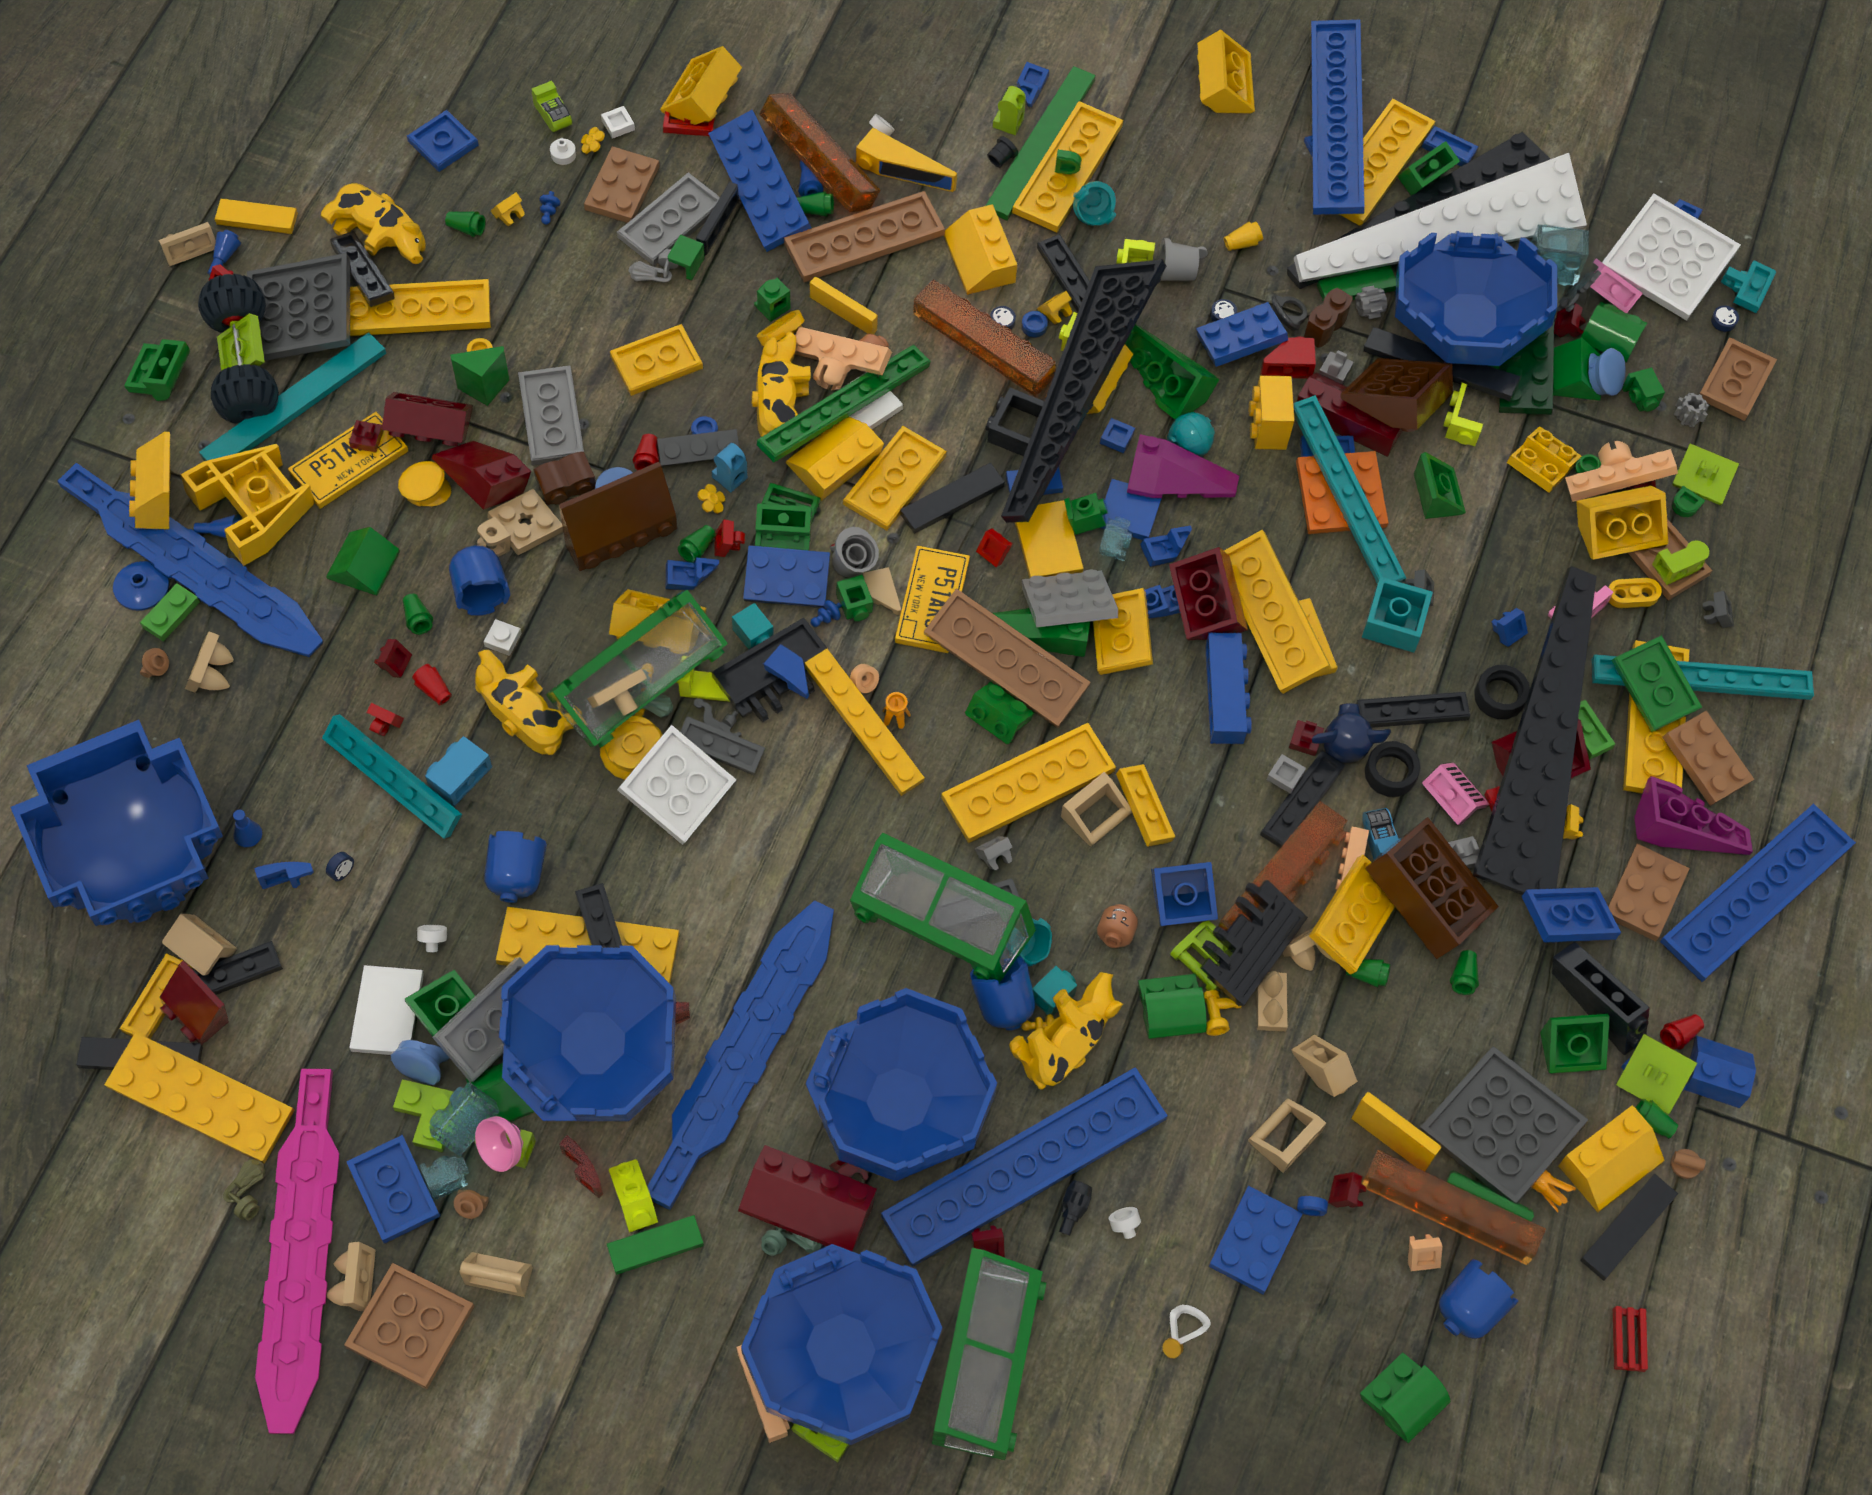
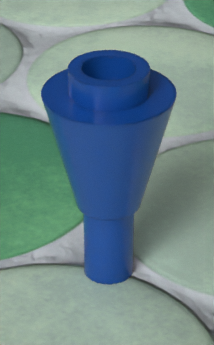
M802 159L800 161L802 172L798 190L799 195L802 197L823 192V185L811 170L810 161Z
M229 230L217 232L213 262L207 272L209 275L213 266L220 264L223 266L239 248L241 242L238 240L237 234Z
M239 514L211 521V523H195L194 531L198 534L211 533L212 535L226 538L224 529L242 519Z
M236 810L233 813L236 821L233 834L234 840L239 846L252 847L261 840L262 829L259 824L246 817L243 810Z

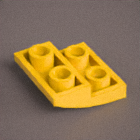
M1539 426L1526 438L1524 444L1509 457L1507 464L1550 493L1573 469L1576 462L1582 456L1574 451L1571 446L1564 444L1554 437L1551 432Z

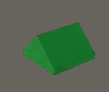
M1582 337L1554 347L1553 396L1600 401L1601 395L1593 390L1588 372L1590 354L1594 353L1597 356L1601 354Z
M503 346L450 355L457 389L487 406L510 380Z
M1427 452L1422 453L1414 471V478L1425 519L1465 514L1466 511L1454 467Z
M371 527L349 532L326 577L334 582L377 596L400 550Z
M453 970L406 997L405 1002L433 1037L475 995L458 973Z
M1597 1014L1549 1018L1540 1032L1548 1072L1564 1073L1606 1070L1609 1015Z
M503 1063L485 1070L474 1082H469L466 1078V1082L483 1120L499 1116L509 1122H513L534 1112L502 1079Z

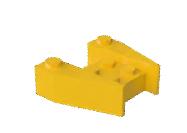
M277 444L207 460L181 474L186 494L200 511L227 497L242 516V520L227 527L224 531L230 550L243 566L268 553L314 505L311 485L306 483L294 489L278 469L283 466Z

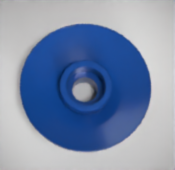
M139 561L127 565L117 574L113 583V592L117 601L125 608L136 611L155 607L169 590L168 577L155 569L154 564L148 561ZM143 579L142 582H140V583H135L136 581Z

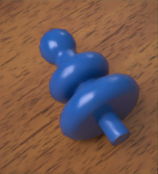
M552 191L549 192V195H542L539 198L540 203L543 204L540 207V211L544 214L541 222L545 225L550 223V215L556 213L555 208L560 206L561 203Z
M826 600L824 608L818 609V617L811 619V625L818 627L821 622L828 624L831 622V618L839 620L841 617L839 608L842 605L839 602L835 604L830 600Z

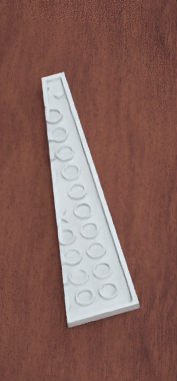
M1566 153L1298 254L1294 257L1299 282L1398 264L1401 254L1407 250L1411 252L1417 248L1419 241L1432 232L1437 233L1435 244H1437L1447 235L1456 233V231L1473 233V236L1498 233V236H1503V240L1506 242L1520 240V237L1528 239L1584 228L1587 223L1570 155Z

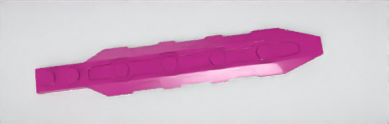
M301 1069L295 1127L278 1152L275 1182L278 1184L275 1215L271 1221L269 1242L271 1243L270 1264L263 1296L265 1313L262 1341L258 1344L255 1374L270 1434L295 1433L319 1379L322 1344L320 1343L323 1305L326 1304L328 1285L325 1281L328 1245L332 1242L333 1231L331 1213L340 1156L328 1132L333 1078L331 1069Z

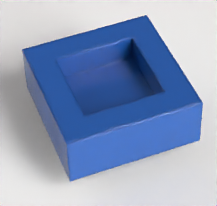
M1111 418L1101 436L1100 444L1124 453L1134 435L1135 427Z

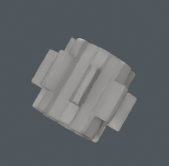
M1373 285L1362 288V292L1356 294V309L1361 317L1365 316L1373 319L1381 317L1380 313L1386 311L1388 306L1387 297L1383 289L1374 288Z
M1688 393L1684 399L1681 397L1678 399L1674 415L1681 421L1680 424L1683 426L1685 424L1689 425V427H1695L1699 421L1704 422L1708 415L1706 411L1709 404L1702 398V395Z

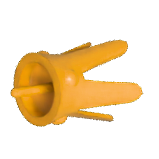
M893 692L887 696L886 706L882 710V712L886 710L885 726L890 724L893 715H895L898 727L903 729L905 726L904 712H906L908 717H911L907 708L908 700L904 694Z
M1546 1170L1532 1186V1189L1541 1193L1558 1213V1208L1555 1204L1560 1206L1562 1203L1566 1204L1568 1200L1554 1186L1567 1192L1576 1190V1187L1554 1178Z

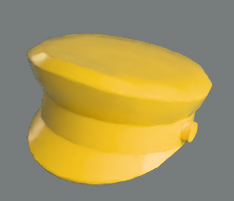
M423 461L415 463L402 473L398 481L400 493L409 502L419 507L440 505L447 501L451 495V486L444 478V470L436 462Z

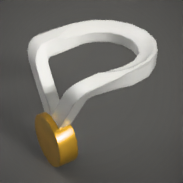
M1179 1305L1171 1310V1337L1163 1343L1164 1354L1169 1358H1177L1183 1352L1182 1343L1207 1332L1211 1325L1207 1315L1189 1305ZM1182 1313L1191 1314L1202 1322V1327L1178 1338L1177 1319Z

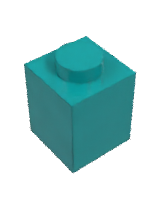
M755 603L732 616L733 631L748 650L774 635L773 625Z
M1055 966L1033 987L1035 1004L1047 1015L1052 1014L1054 1016L1058 1009L1053 1001V997L1060 990L1066 989L1068 995L1073 998L1077 988L1075 978L1068 971H1062Z

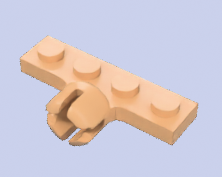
M799 327L795 335L797 339L795 355L819 360L812 376L813 380L819 386L828 390L833 385L832 391H838L842 387L847 373L851 369L883 375L892 354L888 347Z
M1614 441L1616 449L1611 450L1609 442L1606 443L1598 453L1601 463L1600 468L1565 477L1572 502L1678 474L1671 449L1634 458L1627 444L1621 441Z

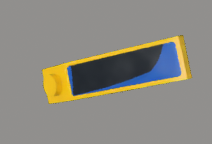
M872 128L856 147V164L865 170H869L877 175L950 192L956 190L957 173L875 128Z

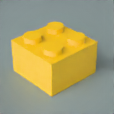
M1260 376L1258 385L1253 386L1252 401H1249V416H1253V423L1250 424V438L1255 440V449H1287L1294 424L1291 376Z

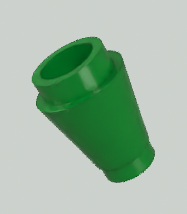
M826 191L797 197L806 214L827 217L828 214L834 213V197L832 193L827 194Z
M449 211L445 218V224L447 227L475 237L476 235L480 236L483 234L486 220L478 211Z
M704 525L702 528L681 539L678 546L680 556L687 562H694L696 557L701 558L716 537L714 529L709 525Z
M417 594L406 595L403 598L407 628L417 635L428 632L433 625V616Z
M1471 950L1460 952L1450 978L1452 989L1458 994H1473L1479 986L1477 954Z
M1364 959L1355 973L1350 975L1346 971V975L1377 988L1379 985L1386 987L1391 964L1384 963V960Z
M1642 1099L1635 1107L1653 1128L1654 1133L1669 1139L1676 1132L1678 1124L1653 1100L1647 1101Z

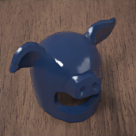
M1345 703L1339 706L1338 716L1327 726L1325 732L1313 736L1312 743L1324 744L1325 752L1341 763H1353L1364 758L1373 744L1383 743L1391 734V729L1372 730L1370 723L1361 716L1359 705Z

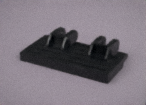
M804 617L712 671V678L742 718L752 713L753 710L762 723L768 720L767 711L758 701L763 697L775 713L778 714L783 711L780 701L770 688L773 687L780 696L790 690L788 689L787 682L766 671L764 668V662L780 644L800 656L804 663L825 649H828ZM807 677L808 691L811 694L815 691L814 685Z
M1264 880L1260 887L1249 882L1245 888L1246 892L1259 904L1258 908L1244 897L1239 896L1236 899V906L1250 918L1249 920L1243 914H1239L1227 931L1217 926L1213 930L1212 934L1227 950L1224 952L1216 944L1207 940L1202 946L1205 952L1217 964L1210 958H1207L1200 969L1208 975V979L1238 1006L1246 1004L1308 918L1268 880Z

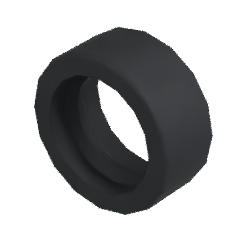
M1495 665L1487 668L1481 674L1474 691L1475 702L1479 709L1489 717L1510 719L1517 716L1523 710L1530 686L1525 675L1517 668L1509 665ZM1494 680L1505 681L1515 688L1518 698L1511 704L1496 702L1487 693V684Z
M1386 741L1377 745L1371 751L1364 770L1368 784L1378 794L1387 797H1399L1408 793L1414 787L1421 767L1417 754L1408 745L1398 741ZM1383 757L1400 759L1409 770L1407 778L1401 782H1392L1383 778L1376 769L1378 760Z

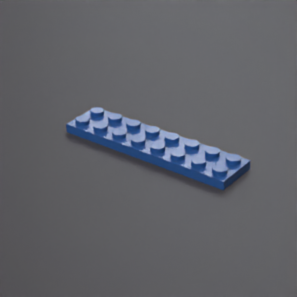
M1813 803L1669 931L1660 942L1703 982L1850 850L1856 842Z

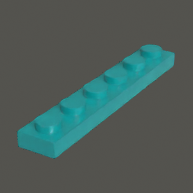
M340 714L333 716L322 739L442 838L451 837L462 814Z

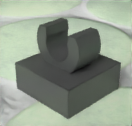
M1425 569L1415 571L1414 579H1407L1404 584L1432 591L1433 594L1429 606H1433L1434 581Z
M1725 591L1713 593L1714 601L1703 603L1705 611L1714 610L1712 614L1704 616L1706 623L1714 624L1719 621L1723 628L1734 626L1731 601Z

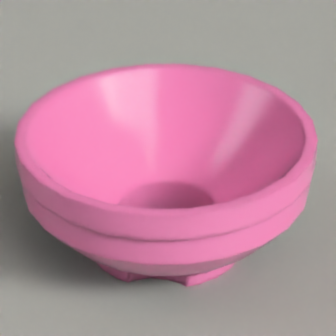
M499 1116L484 1119L478 1124L475 1132V1141L483 1161L491 1169L498 1172H504L514 1167L520 1160L523 1147L519 1128ZM506 1133L511 1141V1144L508 1142L506 1138Z

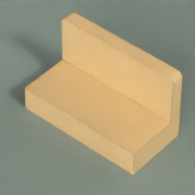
M180 914L162 941L166 947L202 975H208L220 957L228 958L233 956L237 950L233 944L200 918L191 914Z

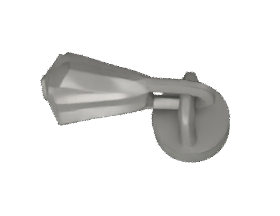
M665 249L659 255L658 264L664 267V269L638 261L629 267L631 278L634 281L653 280L669 282L672 278L669 270L678 267L677 264L668 261V254L671 250ZM657 272L663 273L664 278L656 277Z

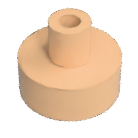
M859 664L852 670L850 679L860 692L869 693L878 685L879 673L868 664Z

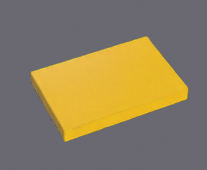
M682 324L610 351V357L631 396L703 369V363Z
M1064 500L1038 504L1029 522H1015L1029 579L1032 576L1048 577L1064 572L1070 574L1083 573V564L1073 528L1068 520Z
M1144 588L1112 594L1118 607V618L1093 621L1097 669L1100 675L1153 664L1147 600Z
M1367 1092L1361 1099L1351 1118L1423 1173L1441 1149V1145L1370 1092Z

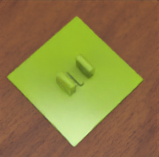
M1690 443L1672 485L1680 489L1682 486H1685L1698 496L1722 505L1739 463Z
M1643 1034L1616 1085L1640 1099L1653 1100L1665 1113L1670 1114L1698 1063Z

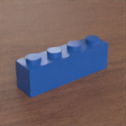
M1208 633L1205 652L1210 744H1244L1246 734L1251 733V717H1246V709H1249L1250 694L1245 692L1244 685L1248 684V668H1243V660L1247 658V645L1242 644L1241 633Z

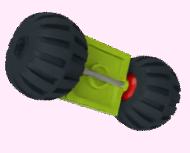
M224 274V276L214 277L205 283L198 301L200 314L206 324L217 332H223L217 336L221 371L212 383L210 397L216 412L221 418L237 424L245 419L268 415L275 410L278 404L279 390L271 374L260 367L265 361L259 323L265 313L266 300L262 289L250 277L242 276L241 274Z

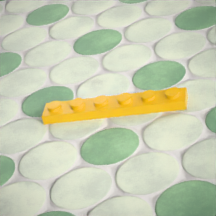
M825 649L806 661L804 667L898 793L902 796L924 782L925 777L830 651Z

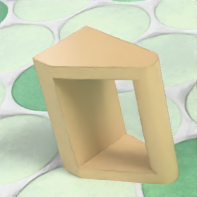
M1103 772L1063 805L1061 818L1089 846H1092L1132 814V811L1113 780ZM1106 795L1119 810L1090 833L1080 815Z
M1287 1098L1248 1141L1284 1173L1322 1133L1326 1122L1315 1113ZM1291 1112L1307 1127L1282 1152L1264 1140Z
M471 1252L461 1264L460 1275L465 1285L525 1297L533 1267L532 1264Z

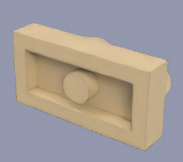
M208 222L176 234H168L166 238L159 240L169 266L213 251L216 241Z
M208 631L186 684V690L196 693L198 687L207 690H223L230 687L228 681L221 673L208 666V663L225 665L234 660L230 651L224 645L217 642L219 635Z
M1313 928L1292 939L1283 951L1284 957L1291 956L1297 965L1309 971L1313 970L1315 964L1313 945H1316L1320 952L1328 959L1336 962L1309 937Z
M1268 972L1256 988L1257 1030L1286 1032L1288 1028L1287 973Z
M361 1242L349 1243L348 1251L343 1253L334 1262L336 1269L345 1274V1280L336 1284L327 1292L326 1297L331 1302L340 1306H349L358 1311L366 1309L371 1300L375 1249Z

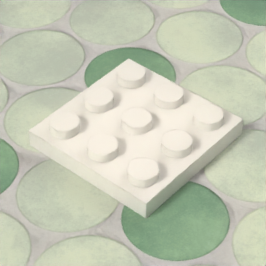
M671 725L617 790L683 845L736 779Z

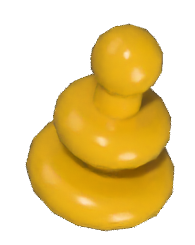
M1048 1014L1045 1022H1043L1041 1017H1036L1035 1022L1027 1020L1022 1024L1021 1028L1024 1031H1029L1030 1029L1036 1031L1042 1027L1044 1030L1054 1020L1052 1014Z

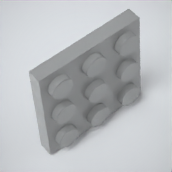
M1090 569L1083 573L1070 574L1064 572L1056 576H1032L1030 579H1022V590L1036 627L1118 618V607L1102 570Z

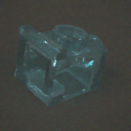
M1115 517V520L1108 518L1099 554L1123 561L1126 560L1127 551H1123V548L1129 549L1133 533L1129 532L1130 520L1121 517Z
M455 1155L451 1157L443 1156L435 1160L432 1166L428 1168L425 1163L419 1165L434 1201L468 1185L465 1175L470 1172L463 1157L457 1159Z

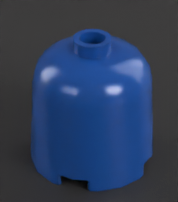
M474 545L458 551L453 556L449 564V573L458 609L467 610L469 615H485L495 612L494 607L501 602L504 604L508 602L510 589L500 559L493 550L484 546Z
M497 831L496 837L490 834L484 874L487 888L492 893L500 896L501 901L507 903H517L518 899L531 896L539 886L547 847L546 841L535 836L534 841L523 839V833Z
M1012 955L1001 956L1000 964L1002 970ZM1017 957L1000 983L995 979H978L973 974L974 969L970 972L972 986L984 1020L991 1026L1015 1030L1020 1028L1033 1015L1035 1011V998L1028 965L1024 963L1023 957Z
M1472 1259L1464 1267L1439 1299L1440 1312L1446 1319L1443 1323L1445 1328L1455 1336L1461 1333L1465 1337L1472 1339L1481 1338L1486 1335L1519 1302L1516 1298H1510L1514 1293L1513 1290L1495 1272L1492 1271L1487 1275L1479 1269L1482 1263L1475 1259Z

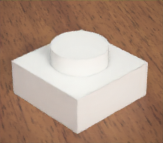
M624 106L601 114L602 122L612 139L635 130L634 122Z
M495 619L483 641L484 646L510 656L522 634L521 628Z

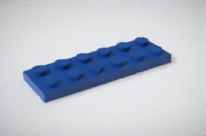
M753 110L709 132L710 138L732 183L738 184L739 197L766 252L783 244L784 237L812 228Z

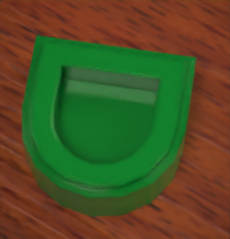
M1058 149L1055 172L1062 174H1075L1079 172L1082 163L1081 157L1075 152Z
M1682 486L1672 501V509L1681 517H1692L1702 507L1705 500L1685 486Z

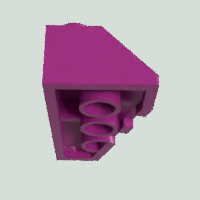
M1140 434L1127 493L1150 498H1162L1163 494H1177V498H1186L1187 494H1200L1204 498L1235 497L1239 475L1170 441Z
M1652 776L1648 778L1634 816L1638 840L1669 848L1750 855L1753 852L1750 830L1723 813L1715 814L1704 807V801L1699 798L1695 800L1690 799L1682 794L1683 789L1676 784Z

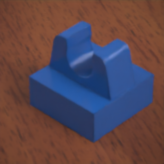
M1518 608L1511 612L1502 613L1503 618L1498 621L1496 619L1492 620L1493 630L1499 635L1500 643L1507 647L1528 633L1525 614Z

